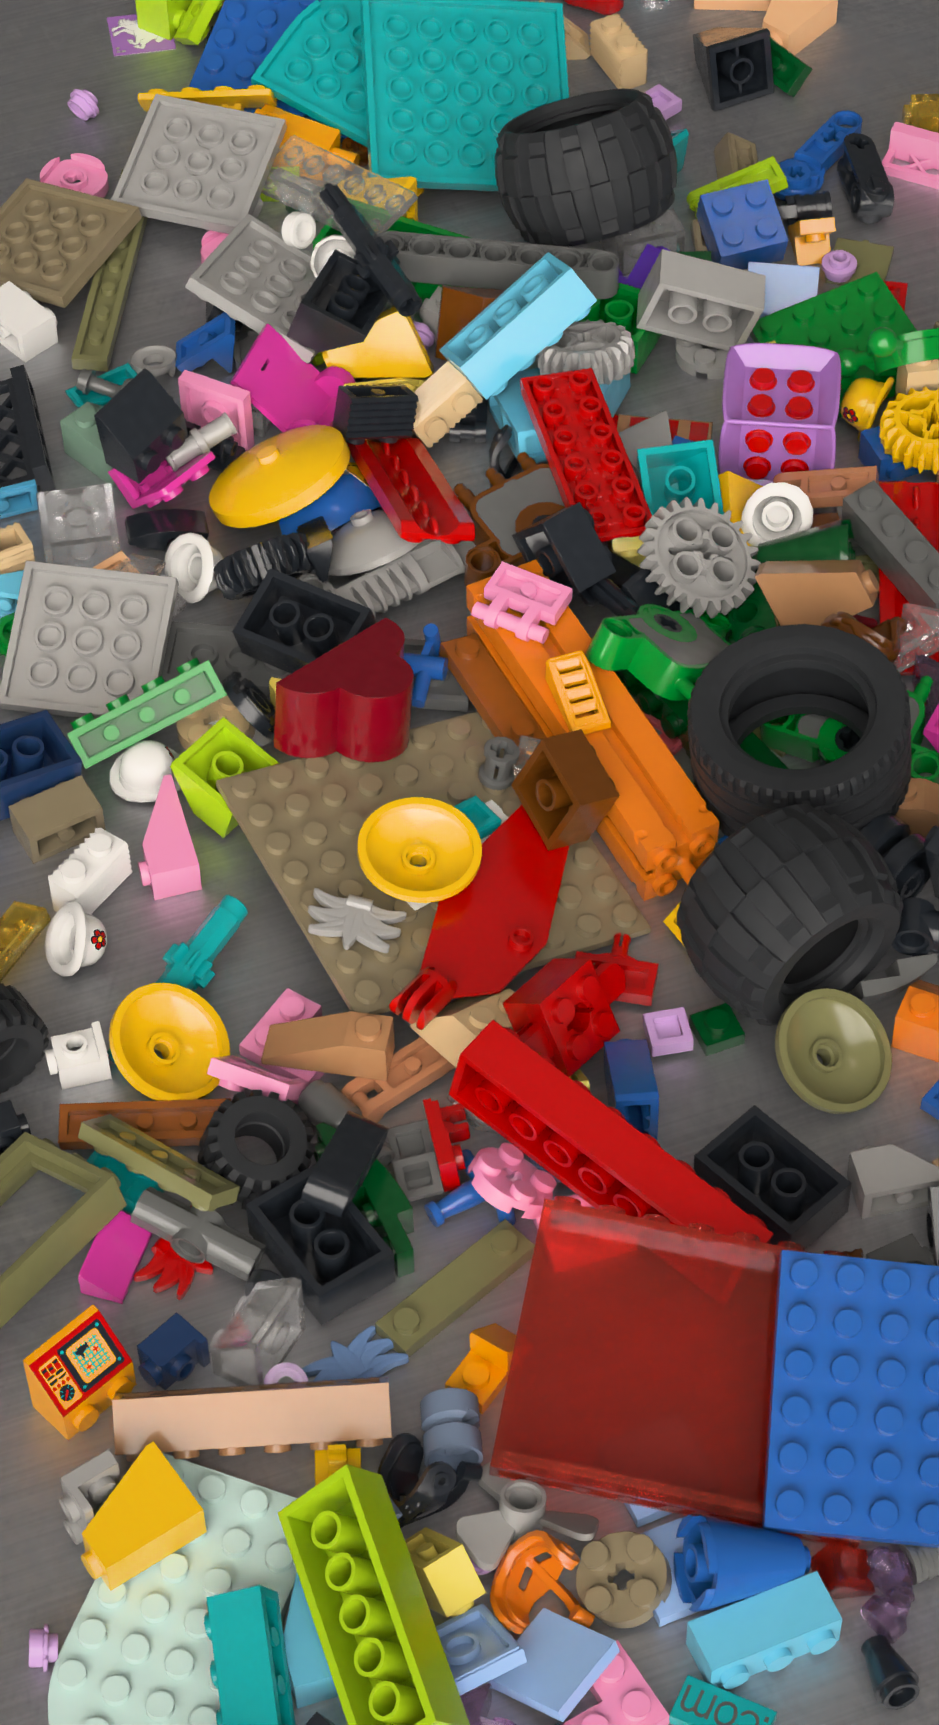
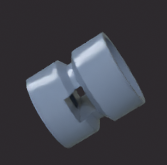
M444 1388L424 1396L420 1401L422 1431H425V1434L422 1436L424 1465L428 1467L434 1462L443 1461L448 1463L457 1474V1468L461 1461L481 1464L483 1461L481 1432L478 1429L480 1427L478 1397L473 1392L460 1388Z

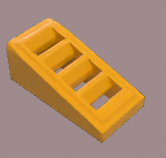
M580 650L548 659L546 661L545 679L569 731L582 729L585 735L611 728L610 718L584 652ZM577 684H581L580 686H577V687L565 689L566 687H570V686H574V685H577ZM588 698V700H585V701H581V702H577V703H573V704L570 703V702H574V701H578V700H581V699ZM589 711H594L595 713L578 719L575 716Z

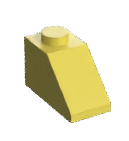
M427 1527L405 1540L429 1609L447 1618L449 1616H458L471 1609L474 1605V1600L486 1593L463 1544Z

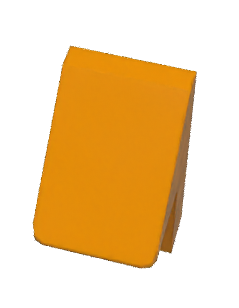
M835 218L801 220L787 226L796 263L800 266L822 264L824 255L831 252L829 234L836 231Z
M496 1323L472 1330L469 1334V1353L445 1383V1388H460L473 1392L478 1397L479 1413L482 1415L532 1350L531 1343Z

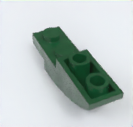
M324 1122L315 1125L317 1143H314L315 1152L313 1155L316 1163L337 1130ZM376 1159L352 1202L393 1251L395 1272L397 1277L400 1278L415 1272L414 1251L407 1234L414 1232L413 1207L391 1173Z

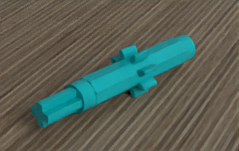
M225 895L186 944L181 942L178 946L174 943L162 958L168 963L165 966L166 970L156 983L176 984L190 990H196L198 987L204 989L215 975L210 969L213 966L212 962L248 915L245 905L235 897ZM109 1048L107 1051L109 1055L108 1058L110 1059V1061L115 1063L111 1053V1049Z

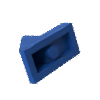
M224 312L177 341L175 367L182 373L184 370L193 371L197 367L204 366L210 359H214L227 372L232 373L235 320Z

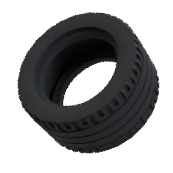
M809 624L776 626L752 633L727 646L703 669L702 675L696 680L695 686L692 688L687 710L691 767L694 786L706 802V808L712 811L720 822L719 829L724 835L729 837L745 824L772 810L796 804H811L812 807L820 806L829 815L836 814L854 826L858 831H861L877 816L885 813L897 814L899 806L904 802L905 795L908 793V783L911 780V714L909 694L905 683L902 681L900 672L896 670V666L878 648L856 635L833 627ZM794 714H815L832 718L851 728L861 738L848 753L839 759L808 769H784L767 765L751 757L740 747L744 739L762 724L779 717Z

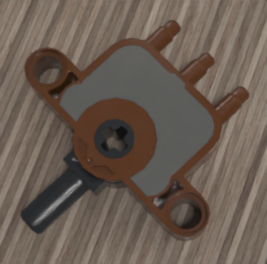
M521 452L517 456V461L520 463L523 472L506 480L495 468H489L485 475L492 487L476 496L463 483H459L454 487V492L470 513V517L475 525V539L472 542L476 546L470 549L466 555L465 587L493 576L502 561L515 567L525 564L526 561L512 535L565 508L549 464L542 463L538 465L526 452ZM593 585L577 593L588 606L595 607L600 603L594 597Z

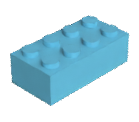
M548 252L439 351L447 361L466 377L475 390L487 400L490 396L501 393L507 387L508 380L518 371H524L534 363L536 355L546 346L549 347L557 343L568 326L585 318L597 299L571 267Z

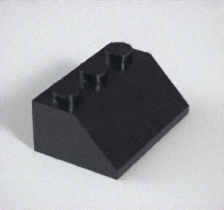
M335 249L301 301L286 336L296 340L300 345L317 352L362 343L389 300L377 283L372 281L370 276L366 279L361 277L355 268L358 264L355 259Z

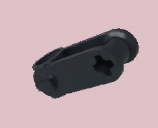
M850 133L844 138L843 147L845 151L843 158L838 161L837 171L847 195L853 217L865 222V224L877 223L883 217H889L893 211V186L888 180L873 140L864 134Z

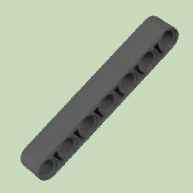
M384 231L377 234V236H381L384 242L391 240L399 250V253L396 255L400 261L399 266L410 282L506 290L549 252L571 267L596 299L611 298L619 290V258L615 253L607 250L399 231Z

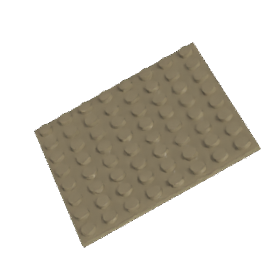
M478 711L410 729L409 744L406 750L391 760L360 762L347 758L336 751L324 757L299 758L216 780V787L350 1011L376 1015L391 1011L389 1004L392 999L420 972L439 901L431 902L415 911L406 901L384 893L366 877L361 869L357 855L358 836L366 819L381 806L398 799L410 797L431 798L455 806L476 795L484 803L493 800L508 817L522 805L512 786L504 790H492L485 787L478 778L479 768L485 763L486 759L484 756V745L487 740L495 738ZM503 749L500 750L499 758H503ZM529 757L517 760L513 764L514 780ZM495 769L494 778H497L499 769ZM591 837L587 841L569 846L547 945L522 971L548 964L553 958L575 956L577 951L589 952L612 945L616 933H621V942L623 941L624 933L629 935L631 939L650 933V925ZM314 888H318L336 897L348 898L349 894L374 900L373 905L381 909L407 912L405 920L390 924V926L400 928L401 934L397 938L383 940L389 944V952L382 953L373 950L357 940L348 950H345L342 937H325L310 934L308 932L309 925L319 924V922L308 913L309 905L324 908L314 898Z

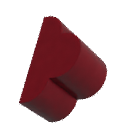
M385 617L276 682L274 748L285 754L300 758H319L337 751L347 758L360 762H383L402 754L409 744L414 677L411 666L403 659L405 636L402 629L395 622Z

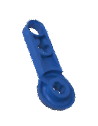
M838 111L794 153V157L778 162L786 176L788 188L774 193L773 196L785 201V196L799 194L801 196L803 194L819 193L824 183L825 172L844 154L843 141L846 135L850 133L861 134L862 117L853 111ZM841 125L852 126V128L841 127Z

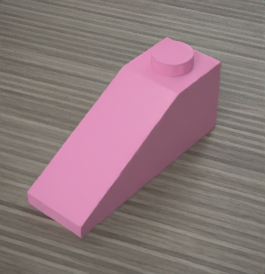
M172 774L163 776L142 844L144 861L138 862L142 885H150L154 900L202 890L199 862Z

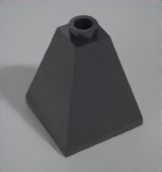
M716 27L693 34L695 61L713 111L774 93L770 31L767 28Z

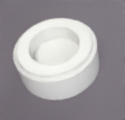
M299 211L290 213L282 225V238L288 246L304 249L313 242L316 235L314 218L310 214Z

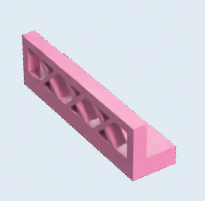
M895 122L891 129L889 150L882 160L886 175L939 189V174L932 175L926 173V170L929 169L939 170V133ZM896 158L907 161L910 165L899 166L892 164V162Z

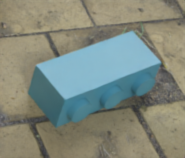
M815 1571L687 1622L686 1645L705 1682L719 1688L733 1689L744 1684L754 1674L764 1670L769 1672L779 1671L788 1666L794 1658L809 1652L817 1655L831 1649L840 1639L842 1617L820 1575Z

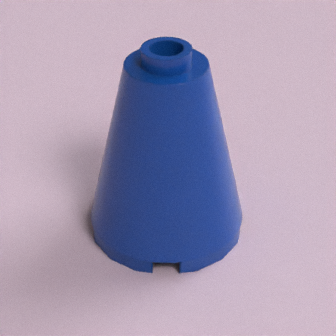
M700 1514L687 1515L682 1519L677 1529L676 1538H684L683 1551L674 1552L675 1581L682 1602L692 1603L689 1609L692 1612L706 1611L747 1599L800 1578L810 1571V1551L806 1545H803L798 1536Z

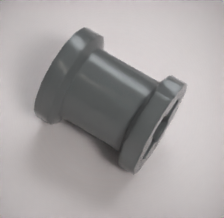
M498 736L487 740L485 743L484 756L486 759L478 772V778L485 787L492 790H504L513 783L514 771L512 767L520 755V749L513 740ZM503 748V758H499L500 750ZM495 769H499L497 778L493 777Z

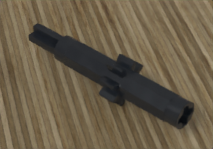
M331 183L324 185L325 190L319 192V196L333 215V220L339 227L341 234L356 253L354 255L355 260L358 262L355 267L363 279L370 276L372 281L377 283L401 316L408 317L415 314L422 305V299L399 266L400 261L396 256L399 250L391 240L384 242L381 236H377L362 213L357 210L355 205L348 201L338 185L333 186Z

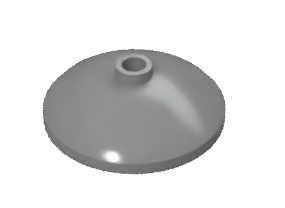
M370 509L359 511L350 517L351 521L341 526L333 534V547L328 575H352L380 567L406 554L419 543L409 542L400 538L384 510L372 512Z

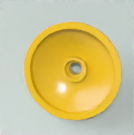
M410 797L389 802L375 810L366 819L358 836L357 855L364 874L378 889L400 900L428 903L450 898L464 890L473 881L481 863L482 843L474 824L457 808L436 799Z
M171 983L144 985L132 991L123 999L111 1019L109 1043L113 1059L123 1077L145 1096L156 1101L202 1099L218 1086L220 1079L208 1075L207 1072L211 1058L230 1056L229 1038L218 1013L197 993L183 986ZM154 1049L161 1052L163 1059L156 1055Z

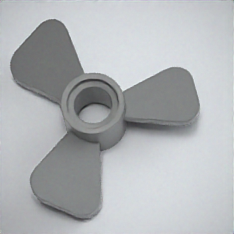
M526 1449L512 1450L487 1462L482 1467V1477L478 1483L481 1488L499 1502V1509L463 1516L457 1520L455 1532L457 1541L463 1544L467 1554L482 1570H495L509 1545H513L528 1532L535 1530L543 1531V1527H546L576 1540L590 1541L594 1539L598 1531L599 1520L594 1516L545 1510L547 1500L545 1490L539 1484L528 1480L530 1453Z

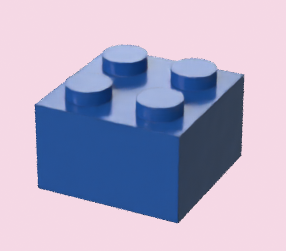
M768 179L700 195L696 217L707 250L711 251L712 262L744 270L748 269L749 262L773 263L784 259L788 238Z

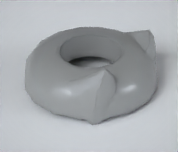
M163 345L146 346L132 354L130 357L131 367L137 374L146 368L154 377L167 373L173 377L176 371V352L172 348ZM153 362L161 363L157 366H147L148 364Z

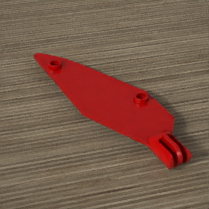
M523 805L482 843L481 863L473 881L458 894L439 901L420 972L389 1004V1008L394 1014L399 1015L403 1011V1020L410 1024L417 1022L416 1027L419 1030H423L454 998L501 993L547 945L570 845L549 851Z

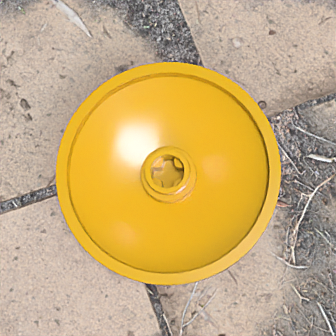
M309 425L282 432L250 448L229 464L215 480L209 493V504L217 519L222 524L233 528L256 527L280 520L314 502L338 481L348 466L350 449L341 432L331 426Z

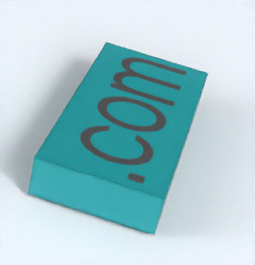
M687 1675L669 1714V1723L673 1725H774L777 1712Z

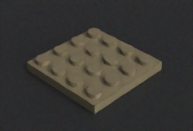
M26 178L0 207V286L10 281L22 291H27L34 300L66 308L140 221L142 216L139 207Z

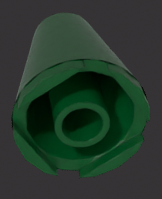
M851 519L837 520L758 544L759 551L752 559L761 562V564L766 561L856 560L852 542H849L850 538H854Z

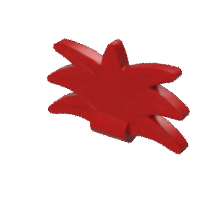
M160 1237L151 1248L154 1254L153 1258L145 1267L134 1274V1281H146L161 1274L153 1286V1292L165 1291L179 1283L177 1299L182 1300L190 1289L196 1272L212 1275L214 1270L212 1264L206 1260L203 1263H193L182 1258L173 1250L169 1241Z

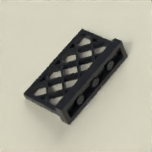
M24 364L10 368L12 378L0 381V395L10 393L8 398L0 405V422L4 417L14 420L7 430L0 428V461L5 463L0 469V488L35 479L36 486H39L42 494L56 490L34 388ZM9 442L20 445L12 456L2 452ZM15 467L27 472V475L15 479L7 478Z

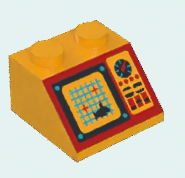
M93 1304L23 1359L33 1407L67 1440L71 1439L79 1431L83 1432L92 1427L99 1415L112 1405V1399L116 1393H131L134 1386L137 1385L132 1359L99 1309Z

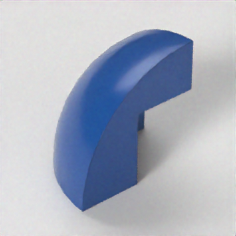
M342 474L338 481L322 496L301 510L280 519L279 525L282 535H289L291 533H298L296 530L298 529L297 526L323 516L330 532H333L351 521L350 517L353 514L366 509H370L373 512L380 508L381 505L371 488L352 474Z

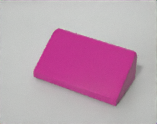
M120 1211L93 1240L78 1275L81 1293L123 1304L134 1274L139 1267L153 1233L130 1222L131 1216Z

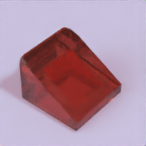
M828 1543L812 1556V1573L818 1572L832 1600L870 1596L875 1593L867 1550Z

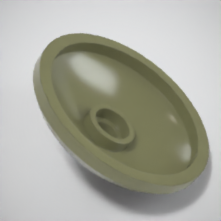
M817 989L795 999L783 1012L775 1035L777 1061L785 1080L803 1101L827 1113L849 1114L859 1111L877 1100L886 1088L890 1078L892 1052L887 1033L881 1021L863 1001L841 990ZM817 1054L822 1058L823 1064L819 1062Z

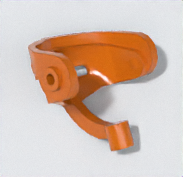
M535 1530L520 1537L506 1550L495 1572L490 1592V1603L494 1614L506 1629L522 1634L530 1623L529 1613L534 1603L550 1589L568 1608L570 1612L568 1619L587 1628L592 1625L595 1616L584 1609L574 1595L558 1580L564 1567L572 1571L580 1562L579 1556L569 1544L545 1531ZM545 1552L552 1555L540 1562L535 1558L537 1555ZM528 1566L532 1573L525 1590H522L519 1587V1583L525 1568Z

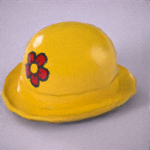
M893 376L889 377L885 383L866 377L858 378L851 383L845 392L840 405V413L847 423L859 431L857 437L859 442L861 431L872 428L880 405L892 389L895 381Z

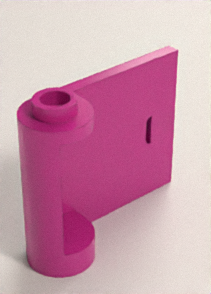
M269 324L263 326L230 382L232 386L250 391L251 403L282 432L309 425L332 427L338 387L348 383H356L353 376L343 368L331 366L319 372L311 363L307 364L288 342Z

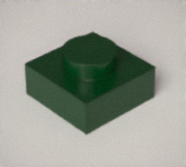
M727 1003L689 1015V1026L705 1056L745 1043V1032Z

